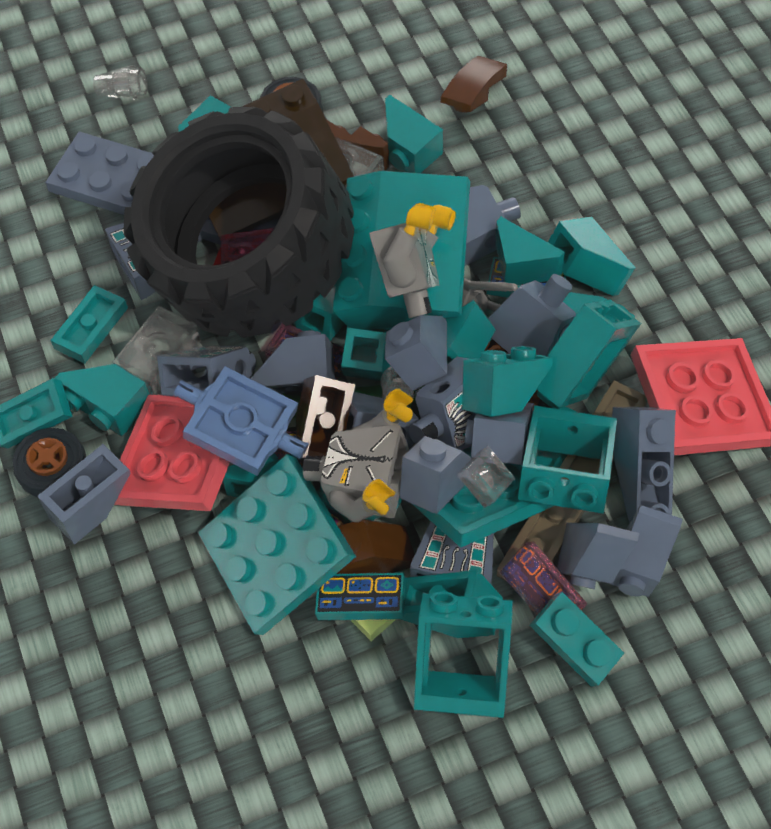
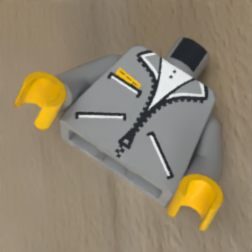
M417 203L408 211L406 223L369 233L389 298L403 295L409 318L432 313L427 289L439 286L432 248L438 239L435 236L437 229L441 228L449 231L453 227L456 212L450 207Z
M394 389L386 396L384 409L372 420L347 431L335 432L331 436L326 456H306L304 459V479L306 481H321V487L331 506L352 522H360L372 515L395 518L400 495L402 457L409 451L401 426L398 424L400 421L409 422L413 416L412 410L407 407V405L412 403L413 397L401 389Z

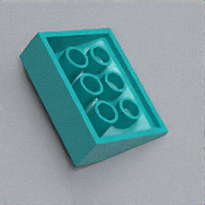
M377 171L347 178L346 190L349 193L354 211L353 218H351L354 226V237L349 258L341 259L342 273L335 286L333 312L349 328L369 331L394 327L398 323L416 318H409L403 295L389 298L369 233L406 223L408 211L415 204L422 203L430 206L442 205L450 207L456 212L455 222L451 230L438 228L435 234L438 239L432 248L439 286L427 289L432 313L425 315L443 316L444 318L461 316L470 195L469 178L465 176Z

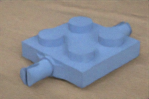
M224 366L215 382L203 391L186 383L184 380L179 382L174 391L175 397L195 405L194 414L183 430V439L256 476L260 473L269 456L275 453L277 449H281L298 459H301L307 450V442L305 443L287 434V426L297 411L298 403Z

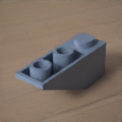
M613 407L612 418H617L613 457L629 523L640 505L672 515L676 410L653 407Z

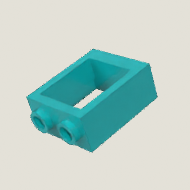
M611 299L583 304L548 354V357H553V365L536 389L538 390L537 396L547 405L559 408L587 399L642 323Z
M534 406L522 465L518 500L604 514L610 482L617 418ZM569 426H575L577 430H570ZM538 450L600 459L598 474L537 465Z
M445 591L433 594L422 593L418 622L414 710L504 718L512 627V600H502L492 595H484L479 598L456 596ZM432 623L499 629L496 676L429 671Z

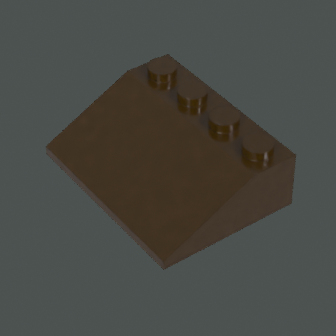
M304 79L242 106L258 107L267 113L276 111L294 120L305 133L307 132L344 186L347 185V178L354 177L317 100ZM277 183L255 184L240 189L224 199L209 215V219L221 242L230 240L281 216L286 201V185Z

